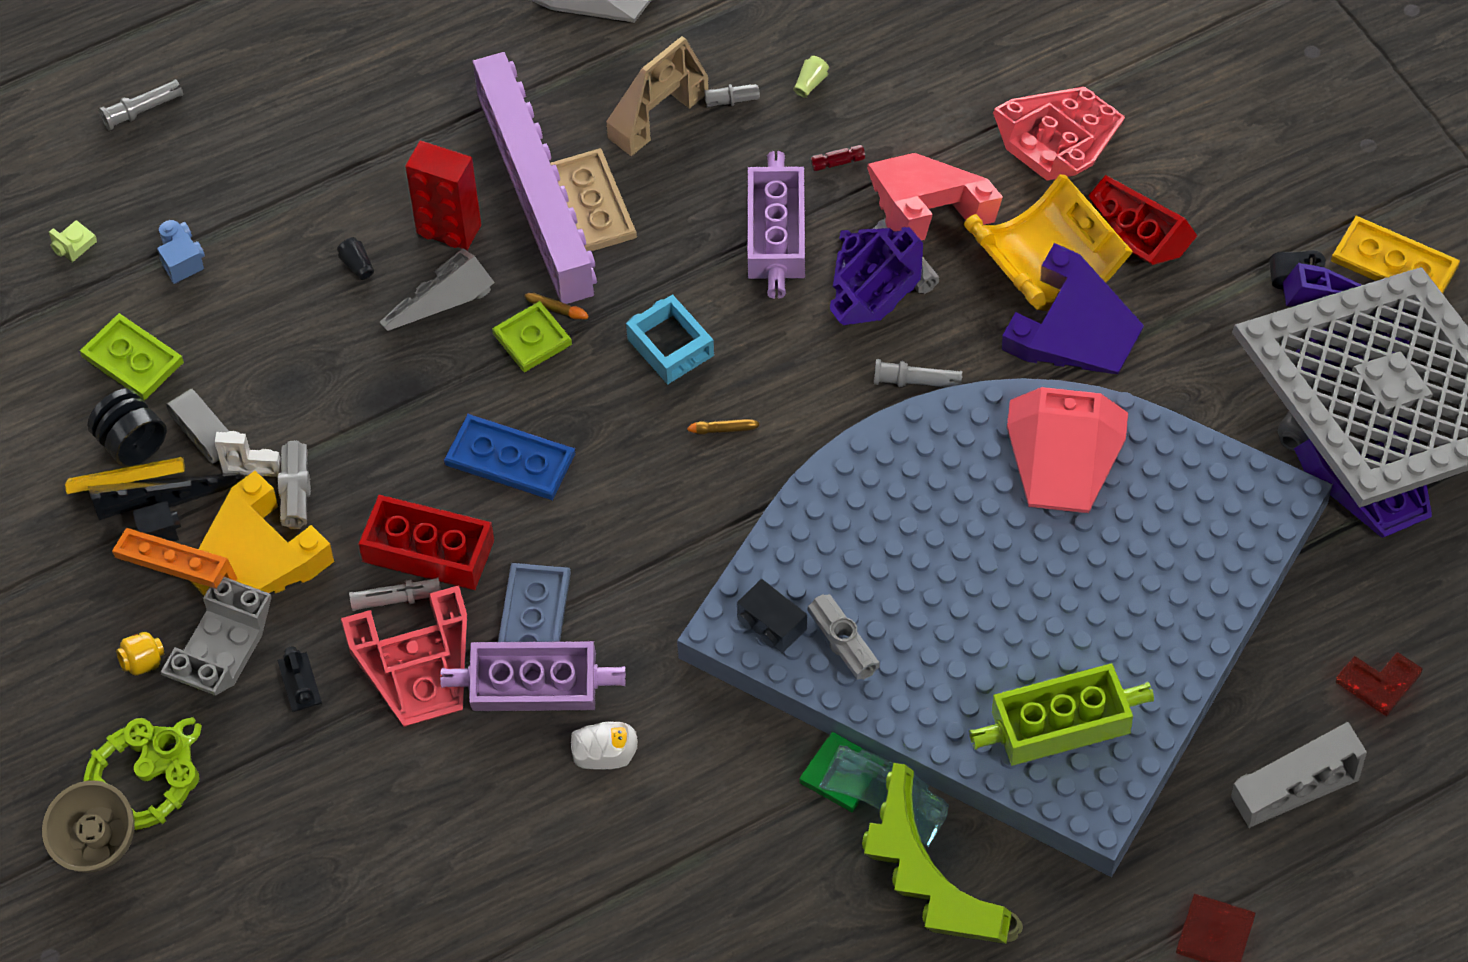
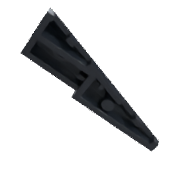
M240 472L88 486L98 519L102 520L154 502L158 504L167 501L169 508L232 488L242 480Z

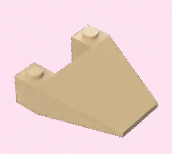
M683 36L640 70L606 121L608 139L630 156L634 155L651 141L649 111L670 94L690 109L705 96L704 90H708V75Z

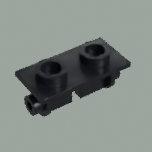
M294 646L286 648L283 658L277 661L292 712L322 704L307 651L301 653Z

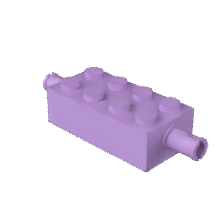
M772 151L767 155L768 167H748V279L768 278V296L775 299V289H778V299L786 294L785 278H805L804 167H784L785 154L777 151V161H775V151Z
M594 641L471 643L470 666L468 669L441 668L442 677H440L441 688L468 687L470 690V705L473 711L595 710V689H598V686H625L626 672L625 666L598 667L595 664L596 650Z

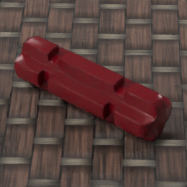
M862 145L850 147V150L845 148L825 153V156L822 154L811 157V165L814 171L826 169V166L831 168L851 163V160L854 162L865 159V151Z

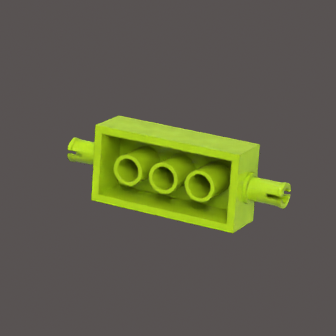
M1110 663L993 695L992 715L995 724L969 730L971 743H974L972 746L975 750L1000 742L1004 745L1011 766L1128 735L1131 733L1133 721L1130 707L1154 702L1153 690L1149 689L1151 688L1149 682L1123 689L1114 666Z

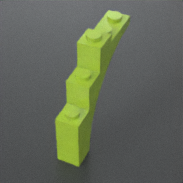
M893 763L892 772L890 771L886 778L887 800L883 802L880 810L882 824L870 823L869 831H866L863 836L862 846L865 850L864 854L873 860L899 863V867H896L893 872L892 882L893 886H895L894 890L903 896L930 900L923 910V922L930 931L1006 944L1012 912L1003 906L980 901L960 891L933 864L921 842L914 820L912 801L914 771L905 764Z

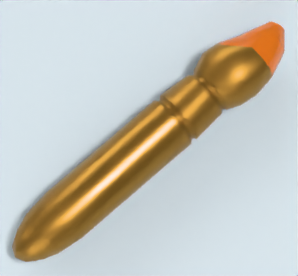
M753 419L709 423L699 421L691 424L688 427V431L700 435H705L708 432L748 431L756 429L760 423Z

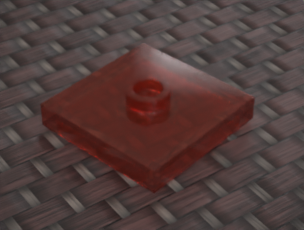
M1194 893L1176 953L1202 962H1241L1256 913Z

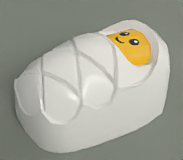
M602 722L575 730L571 738L573 761L578 767L585 769H615L627 766L637 750L636 731L629 724L623 722Z

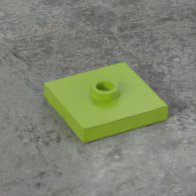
M541 301L492 328L493 335L523 372L530 370L572 345V339Z

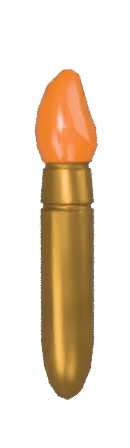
M536 293L524 295L528 302L535 304L541 301L546 309L567 315L570 318L588 319L589 317L587 312L580 307H571L568 304Z

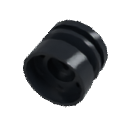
M121 389L106 396L95 406L87 423L88 431L102 446L106 447V451L122 467L136 466L150 458L158 451L167 434L166 424L155 412L149 409L148 405L133 389Z

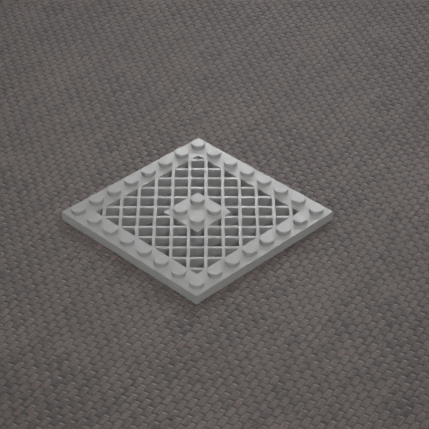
M1422 267L1235 324L1232 333L1359 508L1468 471V428L1460 426L1461 422L1468 424V412L1464 411V407L1468 408V326ZM1403 308L1417 313L1416 316L1402 312ZM1379 316H1383L1394 321L1393 323H1390L1379 319ZM1399 322L1413 327V330L1398 326ZM1356 323L1370 327V331L1357 327ZM1419 329L1433 334L1432 337L1419 333ZM1335 330L1346 334L1347 338L1332 334V332ZM1376 330H1379L1387 334H1390V337H1386L1375 332ZM1355 337L1357 339L1366 341L1367 344L1364 345L1352 340V338ZM1395 337H1399L1410 342L1409 344H1406L1395 340ZM1309 338L1324 342L1322 346L1309 341ZM1415 343L1429 348V351L1415 347ZM1329 344L1344 349L1343 353L1328 348ZM1372 344L1386 348V352L1373 348ZM1285 346L1297 348L1300 350V353L1285 349ZM1435 350L1448 354V358L1434 354ZM1350 351L1363 356V359L1348 355ZM1305 352L1319 356L1320 359L1317 360L1305 356ZM1415 358L1417 360L1426 362V364L1424 366L1411 361V359ZM1325 359L1334 361L1336 363H1339L1340 365L1339 367L1325 363ZM1431 365L1445 369V373L1431 368ZM1303 366L1308 369L1316 371V374L1314 375L1306 371L1301 370V367ZM1345 366L1353 368L1352 371L1345 370ZM1451 371L1465 376V379L1451 375ZM1321 373L1336 378L1335 382L1321 377ZM1428 379L1441 383L1442 386L1439 387L1431 383H1428L1427 381ZM1341 380L1356 385L1355 389L1340 384ZM1448 386L1461 390V394L1448 390ZM1317 388L1329 391L1332 395L1328 396L1317 392ZM1337 395L1346 397L1348 399H1351L1352 401L1351 403L1342 401L1340 399H1337ZM1431 397L1439 398L1438 402L1431 400ZM1444 400L1458 405V409L1445 405ZM1357 402L1366 404L1368 406H1371L1372 408L1371 410L1362 408L1360 406H1357ZM1421 408H1423L1425 410L1434 412L1435 415L1431 416L1420 412ZM1333 410L1348 414V417L1345 418L1333 414ZM1441 415H1443L1445 417L1454 419L1455 422L1451 423L1440 419ZM1397 416L1411 420V424L1397 420ZM1353 417L1368 421V424L1365 425L1353 421ZM1417 423L1431 427V431L1417 427ZM1377 424L1382 427L1388 428V431L1385 432L1373 428V425ZM1437 430L1451 434V438L1437 434ZM1397 431L1399 433L1408 435V438L1404 439L1402 437L1393 435V432ZM1353 432L1362 435L1364 440L1349 436V433ZM1417 438L1419 440L1428 442V445L1424 446L1422 444L1413 442V439ZM1373 439L1382 442L1384 447L1369 443V440ZM1393 446L1402 449L1404 454L1389 450V448ZM1366 453L1381 458L1380 463L1365 458Z

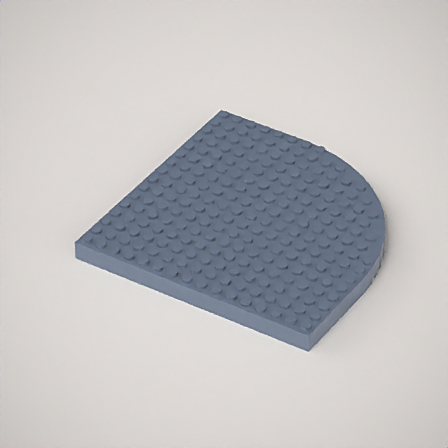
M1025 378L987 380L942 388L899 402L874 413L846 429L812 455L789 478L768 505L677 640L678 658L829 735L832 732L840 735L885 760V763L892 767L893 763L907 765L914 771V778L1112 877L1326 508L1332 484L1172 410L1133 396L1128 392L1122 393L1100 386L1063 380ZM1040 387L1101 393L1128 412L1126 441L1089 513L1028 507L1007 430L1011 399ZM761 579L807 614V630L783 653L775 647L767 646L758 633L753 629H746L737 618V602ZM822 594H830L845 616L856 623L858 634L880 662V667L872 676L864 680H857L842 658L831 650L830 641L807 610L808 605L816 597ZM840 635V636H838V637L841 638V639H845V638H848L849 636H847V635ZM1110 663L1113 664L1123 689L1149 682L1151 685L1149 689L1153 690L1154 702L1130 707L1133 721L1131 733L1128 735L1011 766L1004 745L1000 742L975 750L972 746L974 743H971L969 730L995 724L992 715L993 695Z

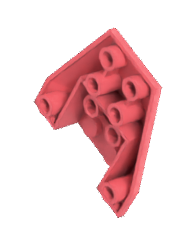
M1086 87L1011 99L994 108L993 111L1006 150L1047 181L1056 179L1059 174L1066 175L1067 177L1075 176L1093 166L1125 119L1114 107L1108 105Z
M1040 387L1011 399L1007 430L1028 507L1089 513L1126 441L1128 412L1101 393Z

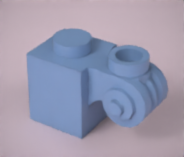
M174 220L163 222L159 227L163 245L158 247L157 250L163 268L175 284L203 270L204 266L201 258L205 254L199 242L193 243L191 240L192 234L185 222L181 224Z

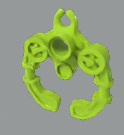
M193 717L179 721L174 727L153 726L150 721L144 718L134 719L125 728L109 735L106 738L107 742L97 751L94 749L90 752L92 756L86 767L84 781L105 782L101 776L104 768L109 765L106 759L115 750L122 753L125 750L124 748L130 746L131 749L142 752L134 765V772L142 781H150L154 777L166 773V779L171 788L163 794L166 800L157 809L151 805L148 810L142 812H135L133 810L135 830L148 828L158 823L163 825L166 822L165 817L175 808L179 809L182 807L181 804L187 798L189 792L199 782V773L191 762L190 746L200 736L202 725L199 723L195 724L193 733L186 736L183 733V728L195 723L196 720ZM176 743L173 749L165 751L168 745Z

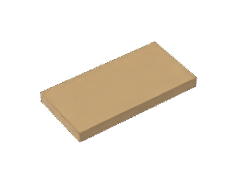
M601 148L550 163L551 165L555 164L560 176L559 186H565L569 202H566L568 208L573 207L578 222L575 225L577 230L582 229L586 239L584 247L586 251H595L637 238L636 230Z

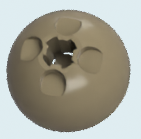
M102 781L79 782L63 790L49 805L42 825L43 842L49 855L61 866L81 873L101 871L118 862L129 849L134 837L135 818L129 801L116 787Z

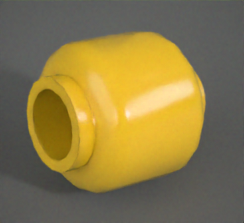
M141 632L124 638L116 653L122 670L124 672L129 671L132 675L138 676L159 667L160 656L164 655V648L159 638L154 639L150 633Z

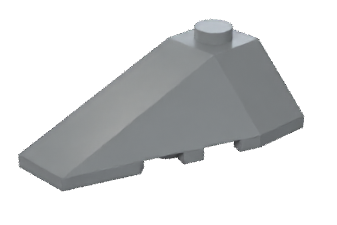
M463 248L434 271L437 275L434 280L422 282L416 288V296L413 299L411 297L404 299L380 321V324L389 331L472 301L475 298L480 299L490 292V286L495 282L477 258Z

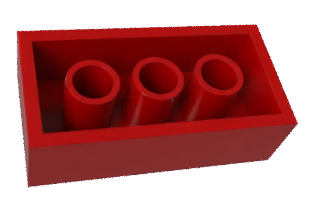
M420 140L405 165L416 233L426 239H434L446 243L453 248L459 247L468 250L481 227L472 157Z
M378 495L359 541L362 562L428 579L439 577L440 582L476 590L494 543L492 522Z

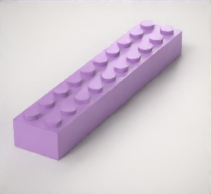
M505 52L473 60L477 96L560 302L568 304L594 296L593 284L597 283V279L593 269L595 267L591 250L586 251L584 247L586 239L583 230H577L575 224L578 222L573 207L568 208L566 202H569L565 186L560 187L558 181H560L558 169L555 164L551 165L549 162L551 160L547 143L542 144L540 140L543 139L539 123H533L534 113L530 102L525 103L524 101L526 94L522 82H517L515 79L517 71L514 62H508Z

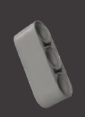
M189 389L167 403L166 407L175 422L207 460L213 464L219 460L215 446L216 432L227 433L229 431L193 389Z

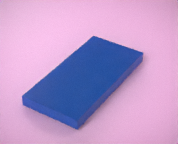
M467 414L444 462L446 466L553 501L575 456V448Z

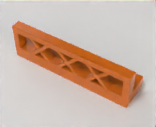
M130 528L125 529L112 550L115 558L217 589L223 577L234 581L238 579L228 558Z

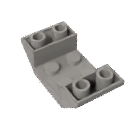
M223 577L217 589L209 587L203 598L207 609L184 651L176 647L173 649L161 670V675L213 695H217L234 686L262 637L272 598L271 594Z

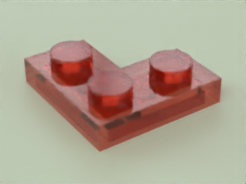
M1397 652L1383 670L1378 672L1354 656L1339 673L1336 683L1387 717L1420 677L1423 668Z

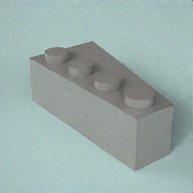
M1346 722L1256 772L1241 776L1233 785L1231 798L1250 828L1359 781L1367 751L1349 722Z

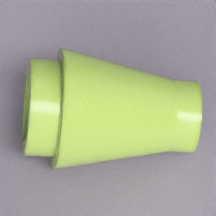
M811 56L809 59H806L797 83L793 88L794 92L806 98L828 76V64L817 56Z

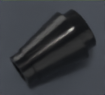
M351 237L344 240L337 247L338 258L360 280H365L374 273L362 241Z

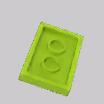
M120 313L80 350L82 358L127 389H133L144 401L184 363L180 354Z

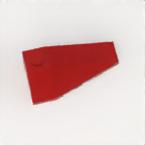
M1107 175L1102 178L1088 196L1114 231L1133 251L1132 254L1151 265L1180 258L1197 237V234L1186 218Z

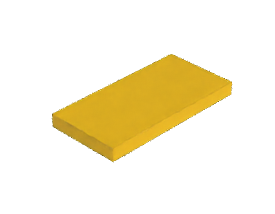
M1355 216L1331 258V262L1375 281L1422 267L1442 294L1460 263V260L1358 216Z

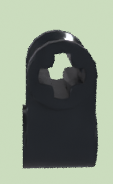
M1315 250L1302 252L1282 251L1273 254L1269 259L1272 286L1277 289H1284L1283 281L1298 263L1325 267L1326 259L1324 255Z

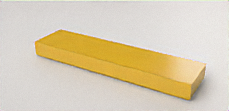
M177 457L68 478L65 483L66 492L71 494L89 490L88 486L129 483L181 473L185 471L184 459Z

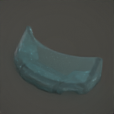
M839 746L819 787L824 790L836 791L852 796L881 810L883 802L887 800L886 778L888 773L892 772L893 762L863 749L858 753L847 746ZM914 775L912 788L914 820L921 842L930 846L947 818L949 805L943 798L932 794L928 790L929 785Z

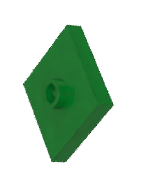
M832 732L799 778V783L846 810L853 812L885 766V760Z

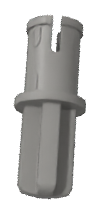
M729 84L725 88L704 90L707 108L727 104L734 106L735 102L757 100L760 97L759 87L756 84L732 87Z

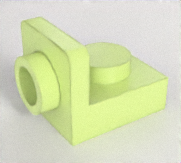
M77 220L61 233L57 232L54 228L49 231L52 241L50 246L53 251L60 257L64 255L71 262L75 261L97 242L95 234Z

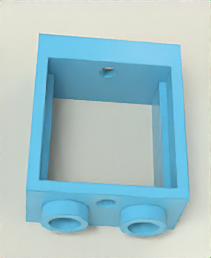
M673 294L666 299L657 301L645 312L634 315L626 323L627 339L667 385L714 356L713 339ZM674 316L694 340L665 357L644 333L669 317Z

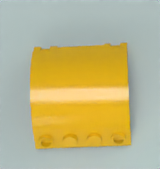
M1059 174L1034 205L1010 221L998 225H983L980 217L974 214L964 222L965 228L974 235L976 241L988 252L1010 278L1015 287L1025 295L1027 301L1036 310L1049 311L1060 292L1059 289L1040 281L1041 266L1054 243L1080 254L1105 283L1117 272L1133 252L1066 175Z

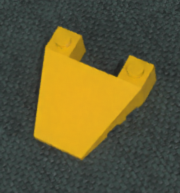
M255 470L231 488L199 547V550L228 558L238 578L237 582L267 593L284 591L285 586L300 580L302 583L309 581L334 562L330 543L312 525L287 542L263 519L275 510L278 504L274 488ZM190 581L205 596L209 586Z

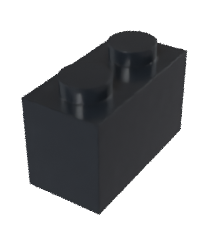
M763 579L757 582L737 602V618L741 625L748 630L753 629L760 635L767 646L775 647L782 653L807 630V614Z

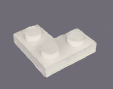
M229 431L227 433L216 432L215 446L223 473L240 472L241 475H249L255 470L261 476L278 477V473H281L279 452L269 449L250 450L246 434H240L236 431Z

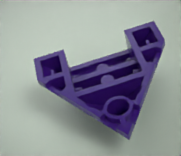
M902 227L901 231H893L890 228L861 229L858 233L841 230L840 240L843 241L842 250L838 251L833 282V287L836 289V297L831 300L830 310L842 325L882 320L888 313L894 310L896 304L907 293L911 292L921 280L923 242L910 227Z

